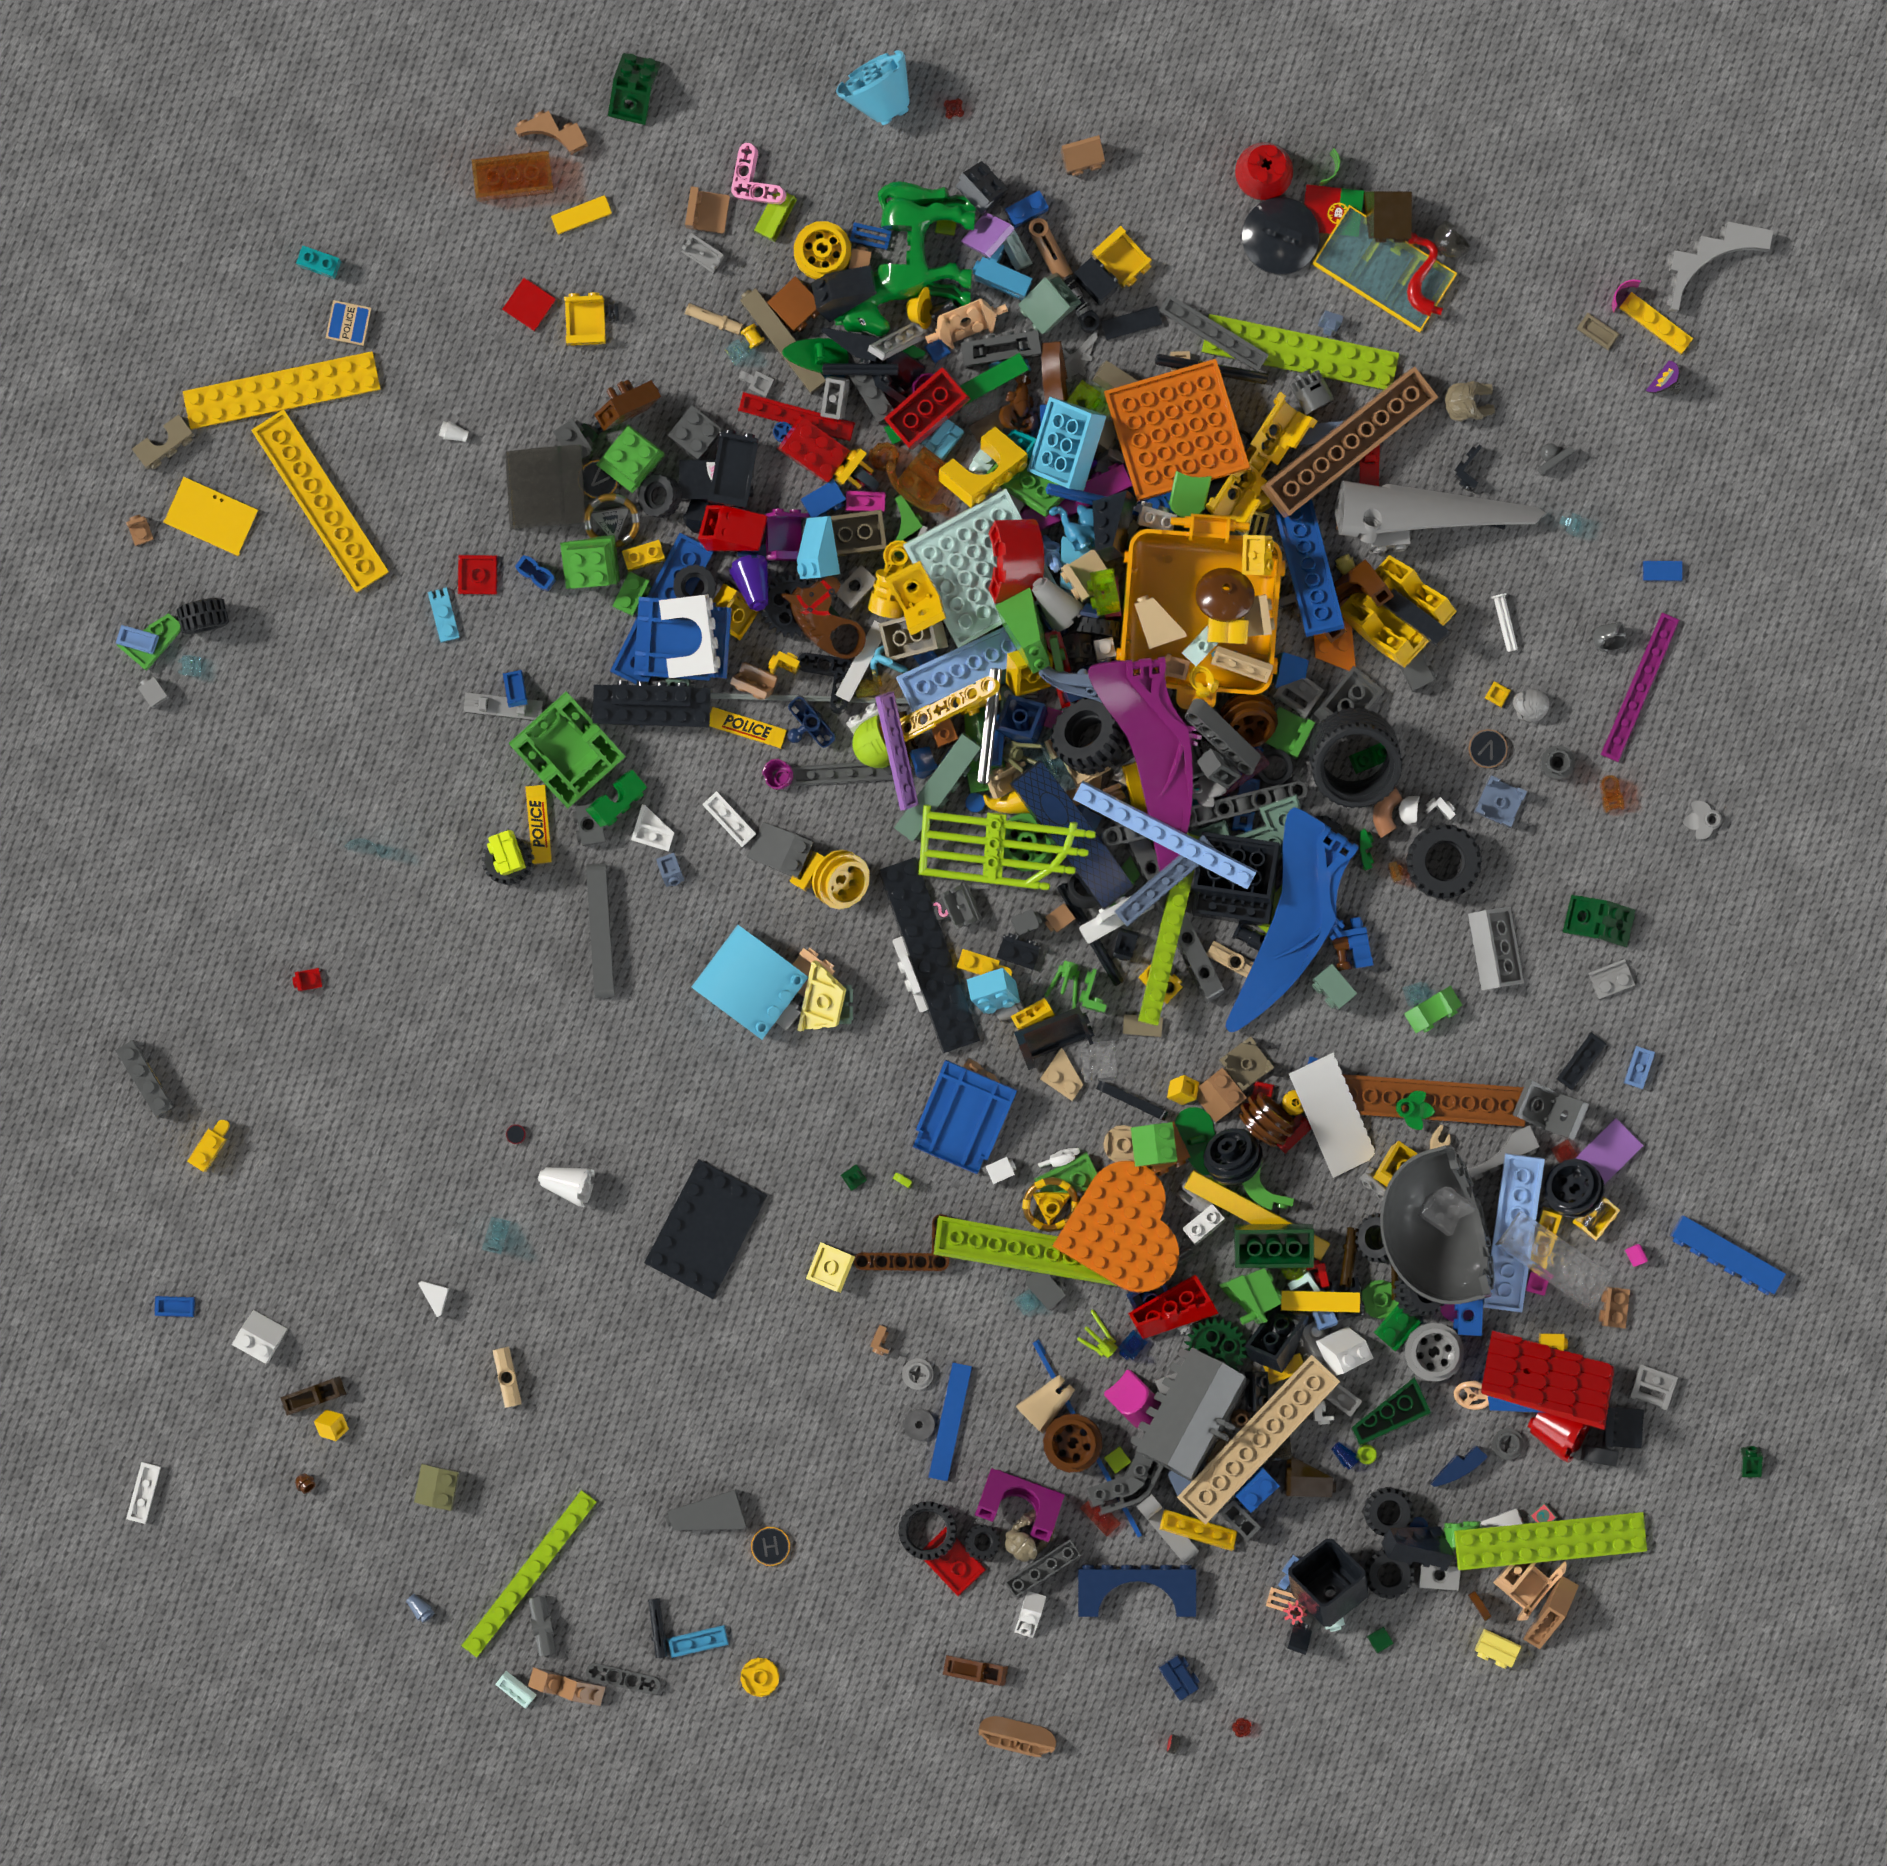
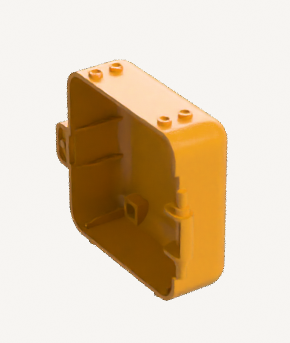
M1191 513V516H1185V518L1171 517L1170 525H1181L1184 528H1190L1189 531L1146 528L1137 531L1131 537L1128 551L1125 550L1123 560L1124 563H1127L1121 648L1116 650V660H1132V662L1144 658L1155 660L1158 657H1166L1167 653L1172 654V657L1189 660L1182 652L1208 625L1209 618L1200 610L1196 602L1197 584L1207 572L1217 568H1232L1242 573L1243 535H1230L1229 531H1249L1250 523L1236 522V520L1230 519V516ZM1274 542V550L1272 551L1274 567L1271 575H1246L1254 587L1255 596L1266 594L1267 599L1271 598L1272 610H1269L1270 618H1274L1275 629L1272 630L1271 635L1248 637L1247 644L1218 643L1197 666L1208 668L1213 674L1214 679L1219 681L1218 689L1214 693L1210 692L1208 697H1198L1196 690L1190 683V671L1196 667L1191 661L1186 680L1166 676V687L1177 689L1176 701L1181 708L1189 709L1192 701L1196 698L1204 700L1213 708L1216 703V692L1252 695L1262 693L1270 686L1273 674H1277L1278 659L1274 658L1280 580L1281 576L1285 575L1286 561L1282 560V552L1276 542ZM1146 595L1149 598L1153 597L1186 632L1187 636L1149 649L1134 603L1138 602L1137 598ZM1217 646L1237 651V653L1272 664V672L1267 683L1211 664L1213 658L1211 653ZM1133 669V673H1138V669ZM1203 672L1197 673L1195 680L1198 683H1202L1203 687H1207L1208 684L1205 681L1206 674Z

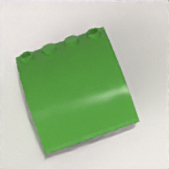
M567 692L563 693L508 743L567 809L626 757L596 724H592V719Z

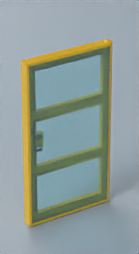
M1349 205L1315 260H1313L1312 265L1419 333L1423 330L1430 317L1414 309L1407 296V288L1412 276L1429 255L1412 244H1408L1406 240L1405 243H1394V239H1386V243H1375V239H1369L1366 215ZM1436 260L1423 280L1421 286L1422 294L1427 299L1435 301L1434 306H1437L1457 273Z

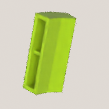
M777 191V193H773L772 196L776 198L777 196H780V193ZM786 192V199L783 203H768L754 232L776 242L797 199Z

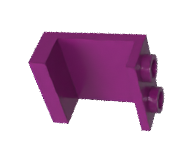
M773 509V512L765 514L768 516L766 523V559L769 561L797 562L802 541L801 519L809 517V513H801L800 509H792L790 512H784V509Z

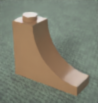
M1561 1576L1554 1585L1539 1615L1526 1632L1523 1640L1541 1649L1565 1619L1579 1585Z

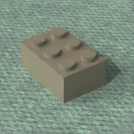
M882 510L831 516L837 557L885 550L886 538Z
M905 617L878 624L886 657L891 658L892 661L948 647L942 621L912 636L907 629Z

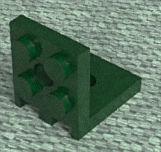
M622 54L613 78L608 110L609 117L642 125L646 124L651 91L660 68V61L635 56L634 54ZM625 100H631L634 105L626 104Z
M1571 895L1563 933L1599 939L1614 945L1627 947L1635 909L1607 900ZM1586 912V919L1582 921V916Z

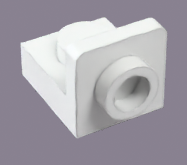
M1322 1401L1313 1411V1420L1318 1421V1425L1330 1424V1420H1334V1416H1322V1412H1326L1325 1401Z

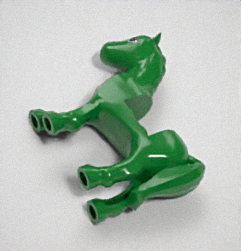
M898 181L889 183L878 191V200L883 210L881 228L891 231L908 232L907 243L911 248L910 251L907 250L906 252L907 263L879 265L878 271L873 273L877 294L835 319V324L843 325L848 332H866L876 337H883L890 330L889 322L880 314L877 306L892 300H907L919 297L922 289L925 287L929 288L930 296L956 299L959 307L971 303V291H961L953 283L938 284L934 281L946 278L958 281L963 288L971 289L972 269H960L956 263H949L938 268H929L924 250V236L929 225L940 220H950L961 224L965 230L974 231L976 208L965 196L959 194L949 196L946 187L931 190L913 183Z

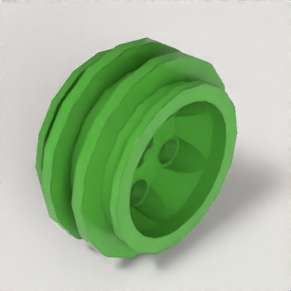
M1021 813L1008 820L1037 824L1030 813ZM1006 828V840L1021 841L1022 838L1027 839L1029 837L1032 839V843L1052 845L1044 833L1043 838L1039 840L1036 838L1038 832ZM1017 831L1018 837L1012 838L1011 832ZM1004 847L1005 859L1025 861L1022 859V855L1027 853L1030 857L1027 861L1047 863L1053 853L1049 852L1037 854L1033 850L1017 849L1013 853L1010 851V848ZM1011 867V868L1016 869V870L1021 871V872H1032V871H1035V870H1032V869H1023V868Z

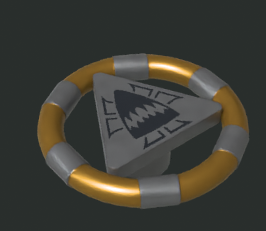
M610 493L596 497L587 506L583 517L584 528L590 538L599 537L592 529V516L607 535H615L616 548L632 541L640 527V517L636 506L628 498L619 494ZM605 501H615L626 506L593 512L598 505ZM628 510H630L633 522L632 529L622 539L617 540Z

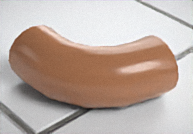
M1396 788L1384 800L1377 802L1373 808V823L1380 838L1397 828L1392 819V812L1394 807L1402 802L1403 799Z

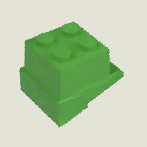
M627 425L596 465L633 494L642 481L661 462L665 453L631 426Z
M615 535L560 543L566 589L617 584L620 581Z
M1265 1268L1258 1269L1244 1276L1234 1277L1219 1284L1233 1303L1237 1302L1246 1311L1247 1315L1240 1318L1242 1325L1253 1320L1256 1324L1267 1322L1264 1313L1281 1304L1280 1299H1282L1279 1290L1274 1288L1272 1284L1273 1277L1270 1271H1266Z

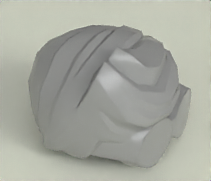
M1529 689L1516 694L1513 699V706L1516 709L1519 720L1527 722L1541 720L1549 710L1548 696L1536 689Z

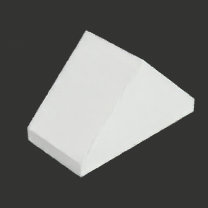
M426 1281L419 1282L418 1284L437 1317L441 1316L449 1288Z

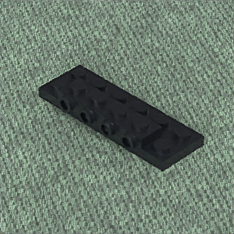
M617 681V684L594 685L592 724L710 728L711 688L687 687V683H676V686H668L667 682H656V686H651L645 681H637L636 685H629V681Z

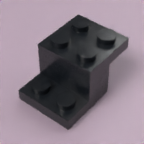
M983 161L963 172L959 177L960 181L955 186L981 214L1002 201L1004 198L1003 194L1008 190L1003 181L997 178Z

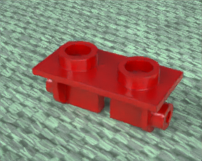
M1301 1114L1293 1119L1295 1122V1126L1292 1127L1294 1134L1291 1137L1285 1136L1287 1141L1284 1145L1277 1144L1285 1154L1312 1129L1309 1121Z

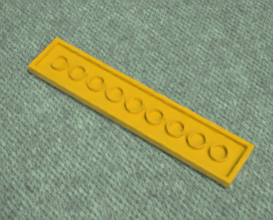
M371 351L182 392L189 426L192 430L278 412L283 409L287 410L381 390L374 354Z
M281 410L253 428L251 431L355 592H360L388 574V569L285 410Z

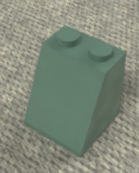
M1058 273L1045 277L1018 305L1021 308V313L1033 322V328L1043 335L1048 333L1080 305L1081 301Z

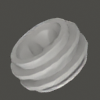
M1427 1323L1418 1326L1410 1333L1405 1343L1404 1356L1408 1367L1415 1375L1427 1381H1441L1450 1378L1458 1371L1463 1361L1464 1347L1461 1338L1452 1328L1442 1323ZM1436 1334L1441 1335L1440 1341L1434 1340ZM1422 1338L1427 1339L1426 1345L1420 1344ZM1445 1345H1451L1452 1349L1450 1352L1445 1351ZM1436 1346L1438 1354L1430 1357L1428 1350ZM1418 1352L1423 1353L1422 1359H1417L1416 1354ZM1444 1358L1448 1360L1446 1366L1441 1365V1360ZM1429 1362H1432L1434 1365L1431 1370H1428L1426 1367Z

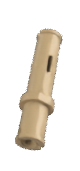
M691 303L688 304L685 315L717 326L719 330L723 331L725 329L738 336L744 325L728 319L726 315H718Z

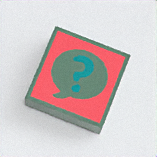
M1542 1503L1529 1515L1535 1523L1554 1521L1557 1518L1545 1503Z

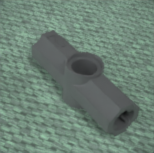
M546 1596L529 1598L532 1615L531 1625L533 1634L536 1636L539 1657L556 1654L553 1638L554 1629L551 1625L552 1618L548 1612Z

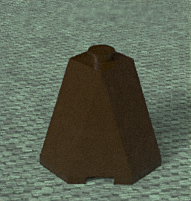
M1286 1455L1284 1494L1286 1496L1332 1497V1493H1336V1481H1333V1477L1291 1455Z

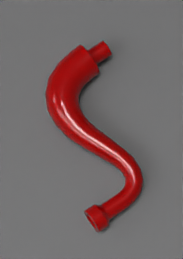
M1411 232V239L1408 240V244L1425 246L1429 249L1430 254L1414 273L1408 284V300L1414 309L1424 315L1431 316V313L1441 316L1443 308L1434 306L1435 301L1424 297L1421 291L1423 280L1437 260L1438 249L1432 241Z

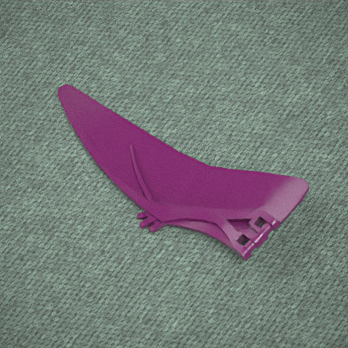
M1158 657L1155 660L1144 658L1134 662L1132 660L1104 662L1090 666L1088 677L1094 690L1128 738L1137 763L1148 815L1187 834L1193 794L1191 744L1197 746L1198 742L1192 740V738L1201 740L1202 735L1192 732L1198 730L1192 725H1186L1171 703L1165 681V657ZM1157 667V671H1152V668ZM1133 669H1138V673H1133ZM1154 841L1159 871H1161L1180 854Z

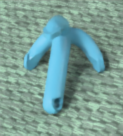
M880 646L875 650L874 657L870 661V667L873 674L879 677L878 662L902 674L908 672L907 667L881 655L885 651L884 646Z

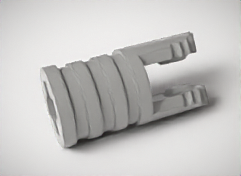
M1186 1182L1182 1187L1184 1191H1178L1176 1194L1178 1198L1201 1213L1213 1204L1185 1189Z

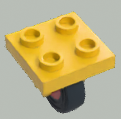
M862 449L851 450L845 458L847 462L844 466H839L834 474V480L838 485L844 484L847 480L858 489L866 487L873 492L879 486V482L872 476L874 470L862 461L867 454Z

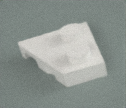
M642 804L631 840L669 852L674 832L648 807Z

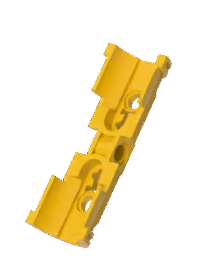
M1279 392L1273 400L1275 406L1246 451L1250 469L1231 474L1215 499L1213 497L1209 499V503L1205 506L1212 515L1230 516V519L1236 520V522L1248 523L1262 502L1256 498L1262 491L1261 486L1267 482L1261 475L1270 461L1278 465L1289 447L1296 449L1308 429L1314 428L1318 421L1313 417L1296 411L1286 403L1284 399L1286 395ZM1273 424L1277 427L1275 435H1271L1269 432V428ZM1262 442H1264L1265 449H1262ZM1242 474H1243V478L1245 479L1244 481H1241V478H1240V476H1241ZM1231 488L1236 492L1233 499L1228 497V491ZM1236 530L1241 533L1247 532V530Z

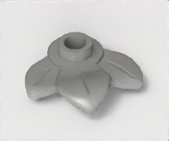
M1203 775L1198 781L1193 782L1192 798L1204 807H1214V798L1224 794L1227 790L1225 787L1208 779L1206 775Z
M1691 802L1694 813L1688 815L1683 820V824L1691 830H1696V839H1706L1711 835L1713 829L1721 825L1722 816L1718 811L1711 810L1706 802ZM1710 816L1715 817V823L1709 822L1708 819Z

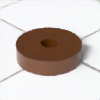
M1473 1591L1468 1594L1483 1620L1487 1621L1490 1619L1491 1615L1477 1593Z

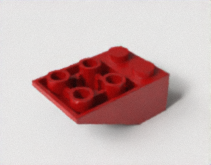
M707 505L698 540L707 551H759L768 516L725 505Z

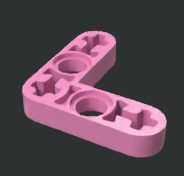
M750 143L742 144L738 151L731 187L732 194L740 200L769 204L783 203L786 199V191L777 185L753 182L758 150ZM750 149L752 151L751 154H748V156L744 154L745 151ZM747 166L749 173L746 176H741V169ZM743 187L744 189L749 190V193H739L737 192V189H741ZM762 188V196L755 197V190ZM778 191L780 193V196L776 198L769 195V192L776 194Z

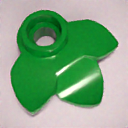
M1414 1091L1408 1098L1399 1100L1396 1105L1398 1115L1404 1117L1407 1126L1412 1129L1422 1130V1119L1428 1118L1435 1113L1433 1107L1424 1102L1426 1092ZM1404 1104H1407L1409 1106V1110L1407 1112H1404L1402 1110V1106Z

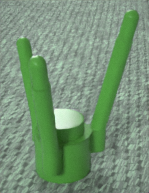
M1064 961L1063 966L1059 965L1058 972L1048 987L1045 997L1049 996L1061 973V977L1064 978L1061 989L1062 995L1065 993L1068 980H1073L1074 977L1072 1009L1076 1008L1078 977L1080 971H1078L1079 965L1069 961Z

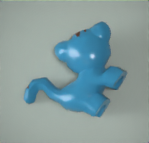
M1078 505V524L1069 521L1067 511L1061 506L1053 507L1049 510L1051 516L1056 514L1061 516L1065 535L1071 542L1074 551L1083 550L1087 546L1090 549H1095L1093 509L1087 508L1084 505Z

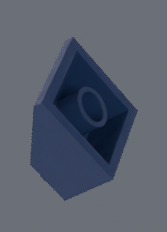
M1008 694L995 729L1015 742L1037 744L1048 715L1046 706L1043 703Z

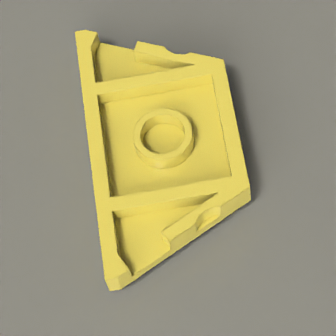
M816 960L811 963L798 1031L836 1027L839 1025L846 988Z

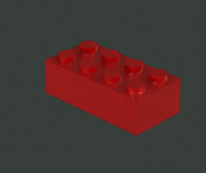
M942 367L889 413L884 420L907 447L913 450L971 398L947 370Z

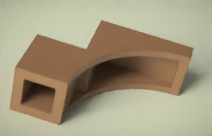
M540 111L534 115L535 118L529 121L527 119L522 120L514 128L519 138L530 134H544L553 137L561 142L571 155L588 147L577 123H568L562 127L563 130L559 131L549 111Z
M534 1667L528 1687L543 1693L555 1694L574 1702L601 1706L606 1688L602 1685L573 1679L546 1669Z

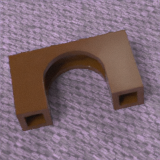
M1366 559L1334 582L1339 604L1352 594L1364 593L1379 608L1394 597ZM1340 629L1324 633V635L1332 643L1347 631L1346 629Z

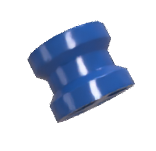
M786 422L777 423L773 429L775 439L782 442L791 426Z

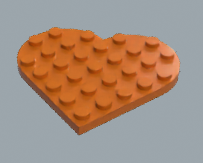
M1133 1161L1115 1162L1098 1172L1052 1245L1053 1248L1118 1287L1135 1293L1148 1292L1163 1286L1174 1274L1179 1260L1177 1239L1172 1230L1161 1221L1166 1201L1164 1187L1158 1176L1147 1166L1135 1167V1162Z

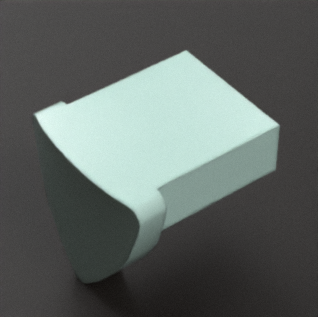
M1310 1272L1288 1283L1291 1291L1307 1283H1310L1314 1292L1320 1291Z

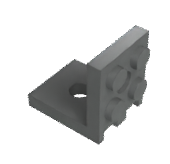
M1527 1079L1513 1116L1548 1132L1574 1140L1589 1104L1559 1094ZM1538 1100V1107L1534 1109V1103Z

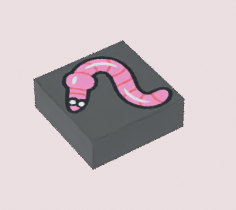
M943 899L931 902L938 921L950 917Z

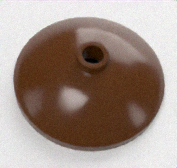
M1217 568L1207 572L1199 580L1195 596L1200 610L1206 616L1220 622H1232L1241 619L1251 610L1255 592L1251 581L1240 571L1232 568Z

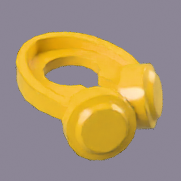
M1196 666L1190 671L1189 680L1192 687L1196 690L1198 697H1208L1210 692L1214 693L1218 689L1219 681L1214 679L1213 674L1208 668ZM1203 672L1206 674L1205 681L1208 684L1207 687H1203L1202 683H1198L1195 680L1197 673Z

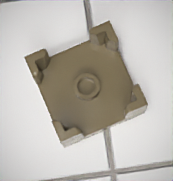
M1251 1036L1219 1059L1241 1091L1248 1088L1252 1083L1274 1068Z

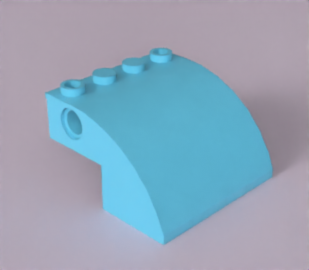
M737 925L692 985V988L762 1040L806 982L808 976Z

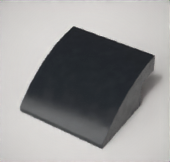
M1202 832V835L1206 837L1216 850L1257 870L1248 889L1201 865L1197 866L1193 884L1195 892L1192 908L1193 916L1270 927L1280 843Z

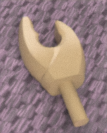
M1440 1125L1432 1134L1430 1149L1445 1145L1450 1146V1133L1443 1143L1438 1140L1443 1125Z

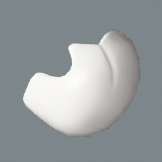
M1408 796L1402 800L1399 806L1400 818L1407 825H1417L1420 796Z

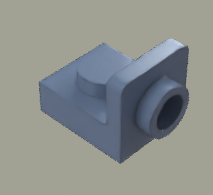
M675 853L656 859L666 887L675 886L684 881Z

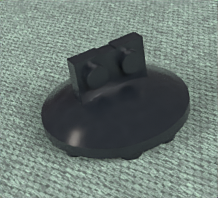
M1275 197L1259 203L1248 214L1243 225L1242 244L1247 257L1256 267L1270 274L1287 275L1301 270L1312 260L1319 245L1320 233L1314 215L1304 204L1291 198Z

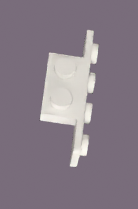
M1123 896L1115 901L1116 905L1108 906L1105 910L1101 908L1096 918L1079 927L1088 944L1124 925L1114 911L1130 897L1126 898V896ZM1154 904L1150 908H1148L1144 913L1152 910L1154 908Z
M901 936L892 941L900 960L897 964L901 974L905 973L907 978L904 981L908 992L912 991L919 1012H924L927 1010Z

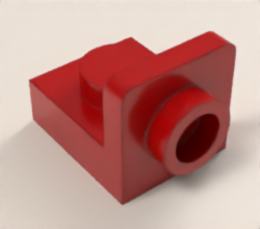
M319 968L294 972L295 976L292 977L293 986L298 991L323 987Z
M1314 1260V1268H1305V1270L1317 1269L1318 1272L1314 1273L1316 1284H1320L1321 1287L1329 1286L1325 1263H1320V1260Z

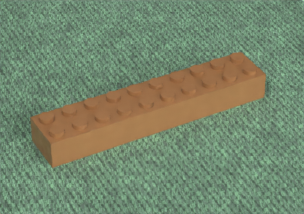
M1416 367L1409 369L1261 486V489L1284 518L1290 516L1435 401L1438 396Z

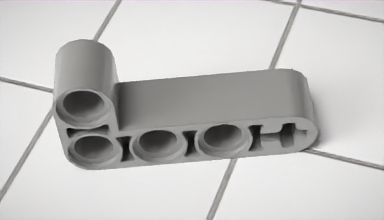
M1152 1493L1136 1504L1137 1508L1184 1564L1199 1552L1189 1538L1160 1530L1162 1514L1165 1509Z

